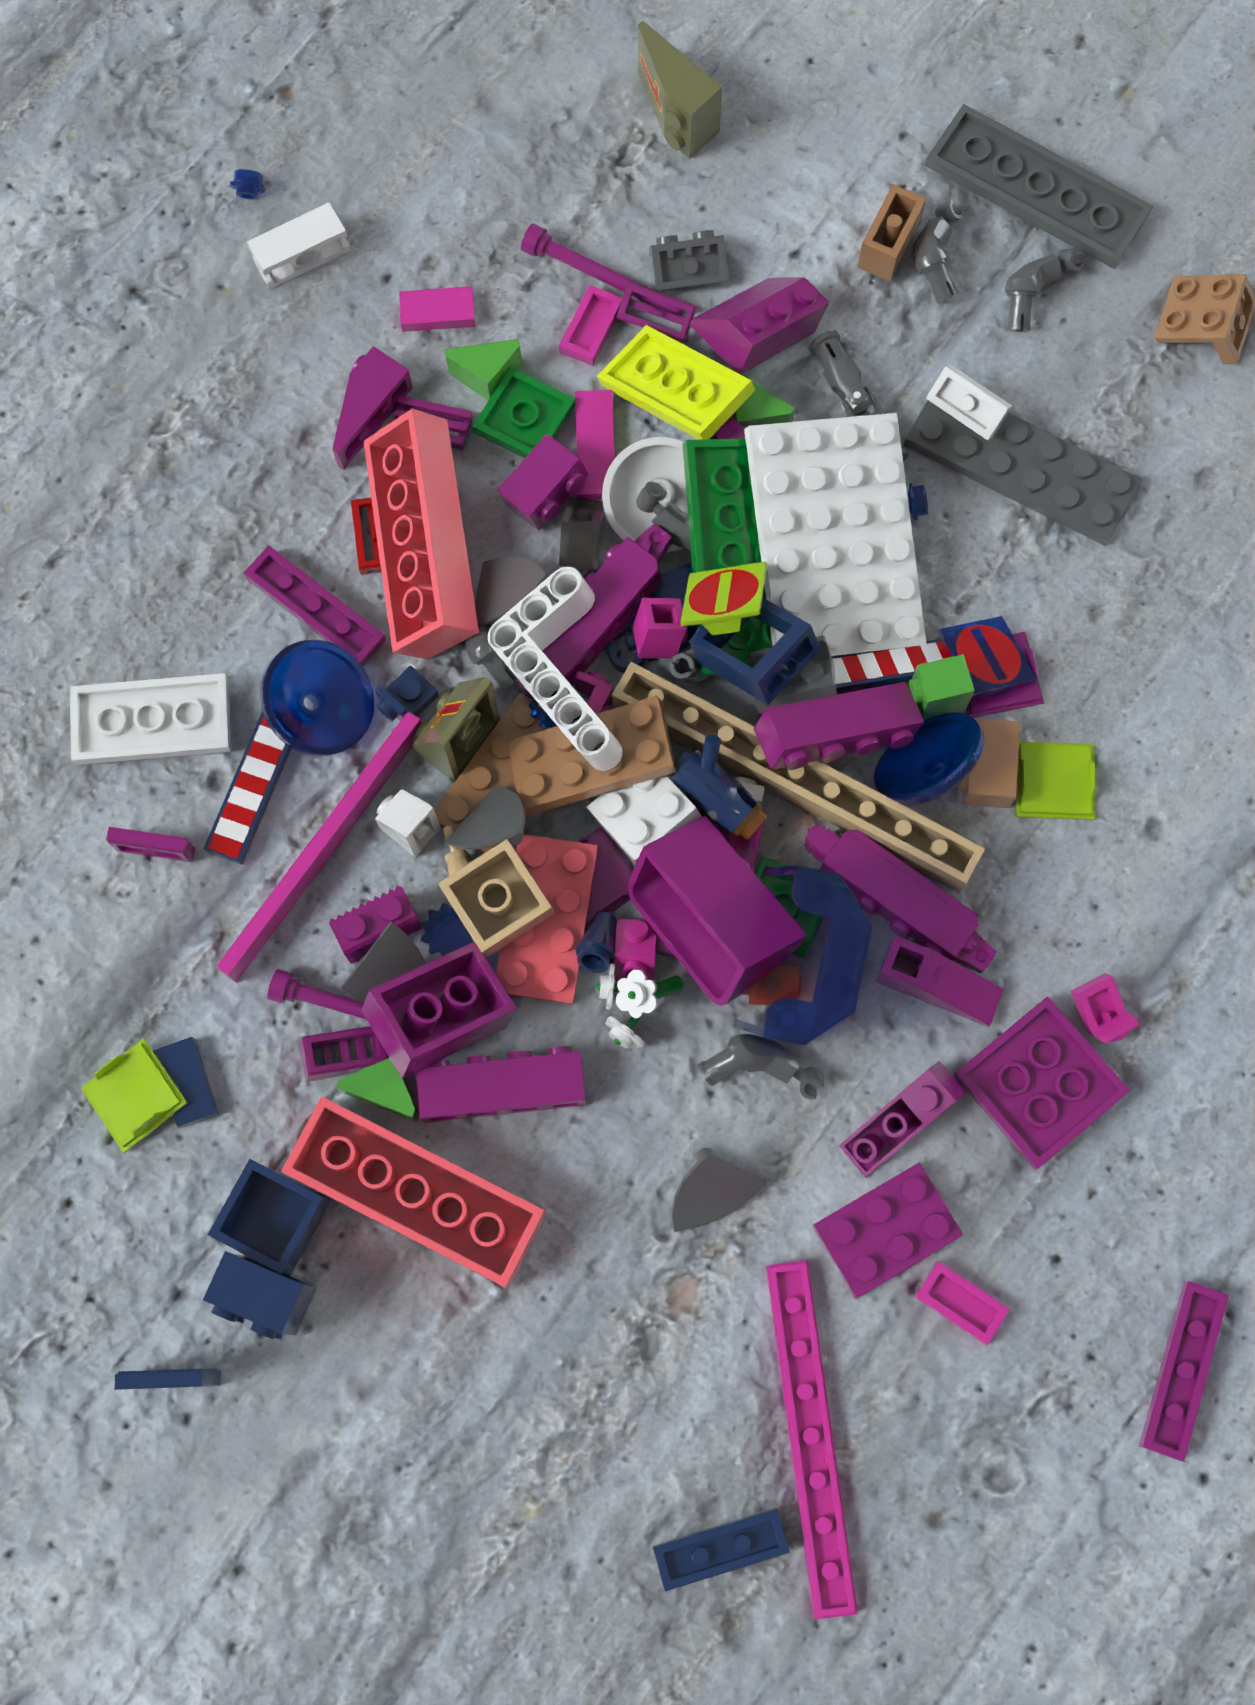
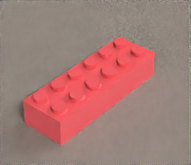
M411 409L364 440L392 652L430 659L479 633L448 421L432 414Z
M322 1096L281 1170L282 1173L507 1289L510 1288L547 1214L545 1210Z

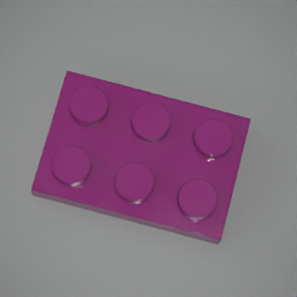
M920 1162L812 1225L855 1299L964 1235Z

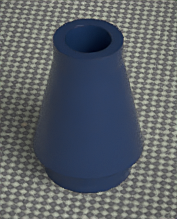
M608 912L596 913L592 924L576 947L577 962L583 969L593 973H601L608 969L610 963H614L617 919L614 915Z

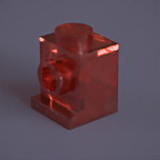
M777 965L742 995H749V1004L798 1007L800 1005L801 965ZM769 976H774L779 980V988L774 992L768 991L764 985L765 979Z

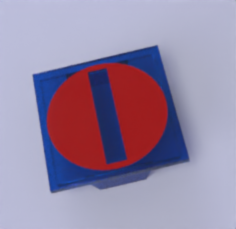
M1002 616L939 629L938 632L952 657L964 654L975 690L973 695L983 693V698L1006 693L1013 686L1037 680L1036 675Z

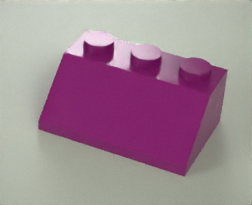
M805 277L767 278L691 319L689 325L735 372L741 375L815 333L830 302Z

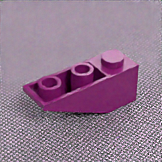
M894 936L875 981L987 1027H990L1004 990L941 954L898 936Z
M938 1061L844 1140L839 1147L866 1178L962 1097L966 1091L946 1067Z

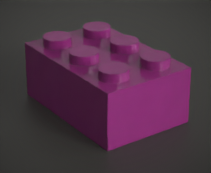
M475 942L370 989L362 1007L364 1016L402 1079L506 1029L517 1010Z

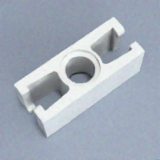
M329 202L247 241L253 255V261L269 290L351 251L350 245L346 240V230Z

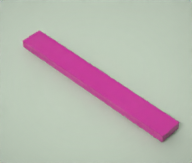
M410 712L404 715L217 964V968L231 980L237 983L412 749L415 742L413 740L414 735L422 724L418 717Z
M808 1260L766 1265L813 1618L816 1620L858 1614Z

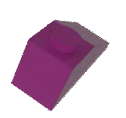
M374 346L366 355L358 357L349 375L332 448L337 465L343 470L364 447V440L375 434L397 408L399 396L406 397L413 389L409 370Z

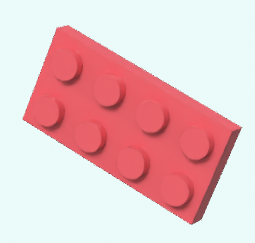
M523 834L522 842L516 847V853L555 914L500 949L496 975L508 995L574 1005L580 967L577 962L576 947L585 935L598 845Z

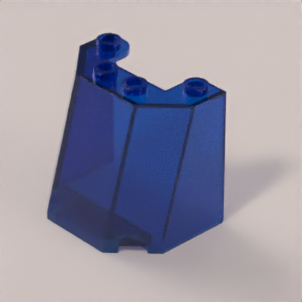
M799 865L766 867L764 876L793 882V899L800 909L809 913L830 917L812 1002L794 998H781L769 1007L764 1025L734 1019L733 1027L766 1038L808 1045L859 1011L874 929L840 874Z

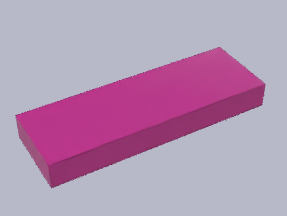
M612 390L575 391L577 457L580 458L589 474L585 478L584 485L578 491V500L602 499L605 475L615 459Z

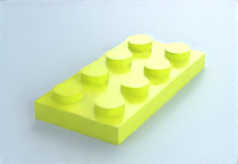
M648 325L597 375L601 386L612 390L613 393L697 440L710 439L755 391L750 379Z

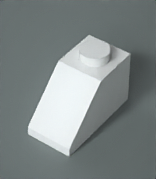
M402 789L395 797L393 795L388 796L377 809L378 816L375 820L379 828L415 858L441 830L433 807Z

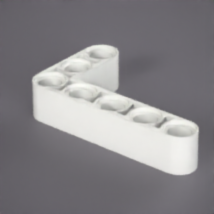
M563 567L551 574L497 620L488 632V642L588 763L596 770L607 771L616 767L621 761L623 750L620 742L542 652V650L592 608L595 601L592 589L580 572L573 567ZM558 690V692L554 696L550 697L555 691ZM581 716L577 722L572 724L575 718ZM601 742H604V744L601 746V748H599L598 750L594 751V748H595L598 744H600Z

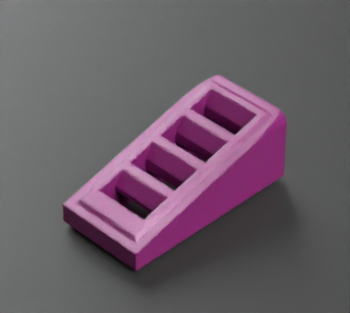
M371 1026L302 1036L300 1040V1051L306 1082L355 1073L388 1059L386 1051ZM371 1037L374 1053L372 1058H367L364 1038ZM354 1041L357 1060L350 1061L347 1042ZM338 1044L340 1063L333 1062L331 1045ZM317 1048L322 1049L324 1065L317 1066L314 1049Z

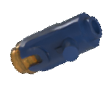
M708 735L705 737L702 753L696 750L691 755L685 751L676 760L677 772H675L676 774L672 781L687 793V798L691 803L710 817L711 821L725 829L728 833H733L736 836L741 834L748 840L768 815L761 810L763 805L758 803L738 780L730 777L718 765L717 760L721 739L715 735Z

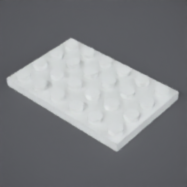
M897 413L752 425L745 428L761 562L767 563L764 582L766 599L811 624L816 637L825 636L832 656L927 645ZM770 626L772 646H774L784 634Z

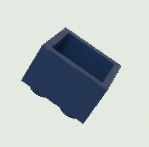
M249 1159L207 1235L282 1275L291 1276L331 1201Z
M225 1251L203 1301L213 1304L214 1307L211 1313L221 1318L244 1323V1320L247 1319L253 1322L250 1330L270 1339L277 1338L282 1340L283 1335H297L317 1288L291 1276L282 1275L247 1257Z

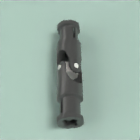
M833 330L826 331L817 336L810 343L808 349L812 355L818 357L825 369L823 375L833 392L842 399V407L847 417H854V414H864L871 403L875 408L871 415L885 414L873 392L867 386L863 388L861 384V371L852 356L846 355L839 343V333ZM901 448L904 461L908 458L909 454L905 448Z

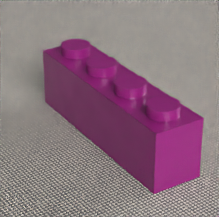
M906 682L766 708L754 731L771 770L785 767L789 770H795L809 762L822 760L825 763L838 760L844 755L857 753L863 756L874 752L878 748L892 746V748L897 749L904 747L914 740V735L922 726L924 720Z
M571 1046L549 1048L548 1055L532 1056V1051L527 1050L507 1053L508 1059L491 1061L490 1055H476L467 1057V1064L451 1065L450 1060L442 1059L416 1072L420 1119L424 1123L587 1106L581 1051L573 1052Z

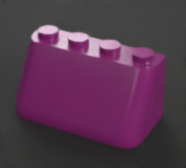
M706 816L643 846L628 881L630 899L641 915L715 1004L723 1006L738 998L801 946L806 934L801 929L797 920L787 913L776 900L773 892L768 887H765L750 869L747 861L737 854L726 841L723 833L715 828Z

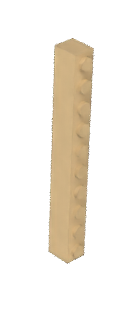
M630 662L612 693L614 708L658 695L662 702L669 738L693 751L698 750L702 753L705 737L708 735L718 736L721 739L717 763L744 778L755 780L757 785L765 786L766 790L845 832L859 830L905 864L958 892H961L967 884L985 848L820 761L809 762L795 770H789L787 767L771 770L755 734L754 726L643 667Z

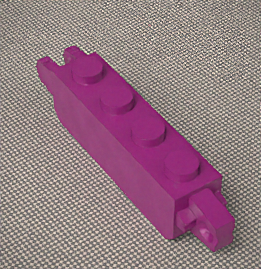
M653 524L634 541L627 536L621 544H615L608 551L604 559L605 563L596 573L592 572L585 577V581L595 595L592 608L542 650L571 686L575 684L574 678L577 671L584 673L603 652L606 644L609 641L611 642L616 637L617 632L622 630L627 622L636 614L642 598H650L663 583L659 564L672 545L673 540L658 525ZM518 679L516 682L521 692H524L525 696L535 701L534 697Z
M815 824L810 829L808 828L803 846H805L808 854L811 853L812 857L822 863L819 872L824 875V880L836 885V891H847L857 899L855 902L863 911L872 916H875L876 913L890 922L888 924L889 928L904 939L911 937L923 947L931 949L952 961L955 960L980 974L989 966L997 951L975 931L979 926L976 913L859 830L846 831L840 838L831 830H826L825 826L822 827L821 824L819 826Z

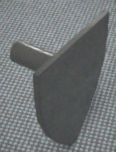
M511 555L483 562L475 599L478 626L499 620L546 580L549 575L537 562L523 556Z
M495 785L444 842L456 848L471 850L486 848L495 844L498 845L508 839L516 852L517 845L523 839L522 832H524L526 821L524 803L517 793L508 788Z
M390 922L366 955L360 958L359 964L341 988L364 1004L370 989L426 963L419 948L393 922Z
M710 1148L700 1149L696 1154L698 1162L682 1179L674 1195L671 1210L674 1232L698 1228L734 1212L766 1185V1180L713 1154Z

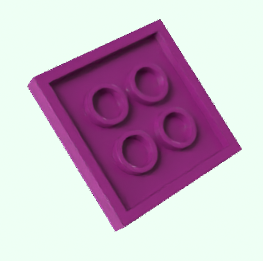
M1048 996L953 1074L1034 1170L1044 1165L1130 1092L1128 1087Z

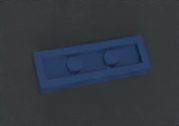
M777 1508L653 1545L665 1592L790 1553Z

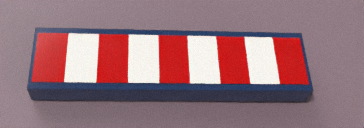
M949 637L926 641L927 645L832 656L835 667L837 695L902 682L909 684V680L912 679L917 665L958 656L956 646L952 638Z
M263 707L203 848L207 853L243 865L302 725L300 719Z

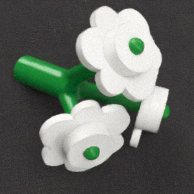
M610 963L608 975H601L600 982L596 985V989L599 990V999H606V1010H610L613 992H617L616 1004L618 1008L622 1011H629L631 1017L624 1025L609 1016L605 1022L611 1029L608 1034L615 1044L624 1048L632 1045L638 1049L643 1047L645 1043L634 1034L632 1029L644 1013L653 1012L657 1008V999L683 990V981L678 975L655 983L653 980H647V976L642 970H633L627 978H622L618 981V984H614L615 964Z

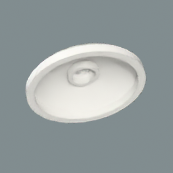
M657 436L641 439L627 446L611 463L603 482L602 501L609 524L622 540H625L628 536L634 541L653 525L651 521L656 514L654 512H643L637 507L636 503L639 493L647 482H654L666 489V496L659 501L660 504L665 507L671 501L688 514L683 441L671 437ZM672 544L667 553L680 550L682 547Z

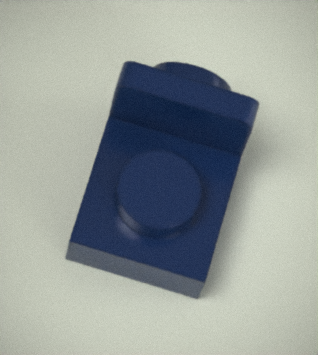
M411 665L386 689L382 685L375 689L379 700L376 706L391 722L396 718L401 721L408 712L417 717L439 697L438 691Z

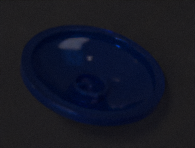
M323 640L299 641L281 650L266 667L260 686V701L263 714L275 735L286 745L300 753L320 757L339 754L358 743L371 724L375 706L373 687L361 663L359 664L358 660L344 648ZM304 698L311 700L313 710L305 707Z
M945 713L924 721L910 744L897 749L889 746L885 750L874 772V784L877 791L901 805L924 804L944 796L960 785L976 767L985 743L982 728L973 717L964 713Z

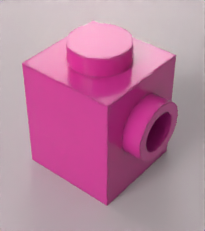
M642 598L632 627L638 658H672L678 654L681 643H685L688 636V626H681L680 624L683 611L680 598Z

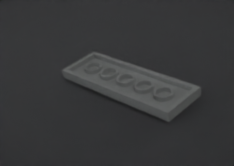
M965 104L961 106L931 150L925 166L1065 243L1075 248H1081L1082 252L1113 269L1116 268L1154 207Z
M927 400L904 442V446L1104 546H1107L1142 481V478L1010 413H1007L993 437L986 440Z

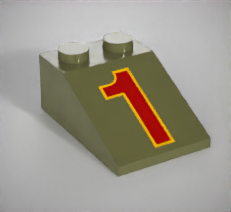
M642 21L638 24L639 75L667 143L672 149L680 150L690 159L720 132L722 86L647 23Z
M486 677L459 682L452 692L450 690L446 691L436 706L437 713L430 722L424 721L419 726L413 738L415 741L413 746L417 756L454 781L457 780L500 720L492 681Z

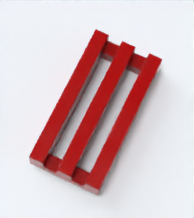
M369 497L351 500L360 574H368V571L371 570L379 573L381 572L372 499ZM366 507L368 510L374 559L369 561L366 559L360 508Z

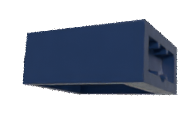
M762 597L760 615L753 617L784 635L753 668L721 650L736 632L712 636L702 625L689 640V643L700 665L768 706L821 648L811 624ZM750 617L741 618L740 628L750 619Z

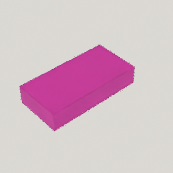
M589 285L559 344V352L593 366L617 319L616 316L622 297Z
M472 286L399 291L402 332L476 327Z
M939 1261L934 1264L914 1296L983 1345L989 1344L1010 1310Z

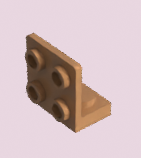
M1246 274L1174 277L1154 336L1158 343L1212 342V346L1217 350L1223 364H1238L1255 310V295Z

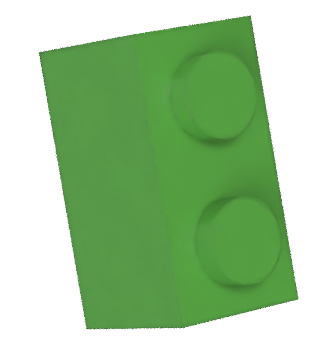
M964 654L917 665L912 679L909 680L908 687L924 720L922 726L962 717L975 692Z

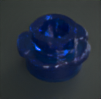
M235 170L234 180L229 183L230 187L236 190V195L243 199H257L258 194L266 191L263 185L264 176L253 170Z
M910 483L909 491H907L909 511L913 519L917 521L919 516L929 515L925 485L913 486V483Z

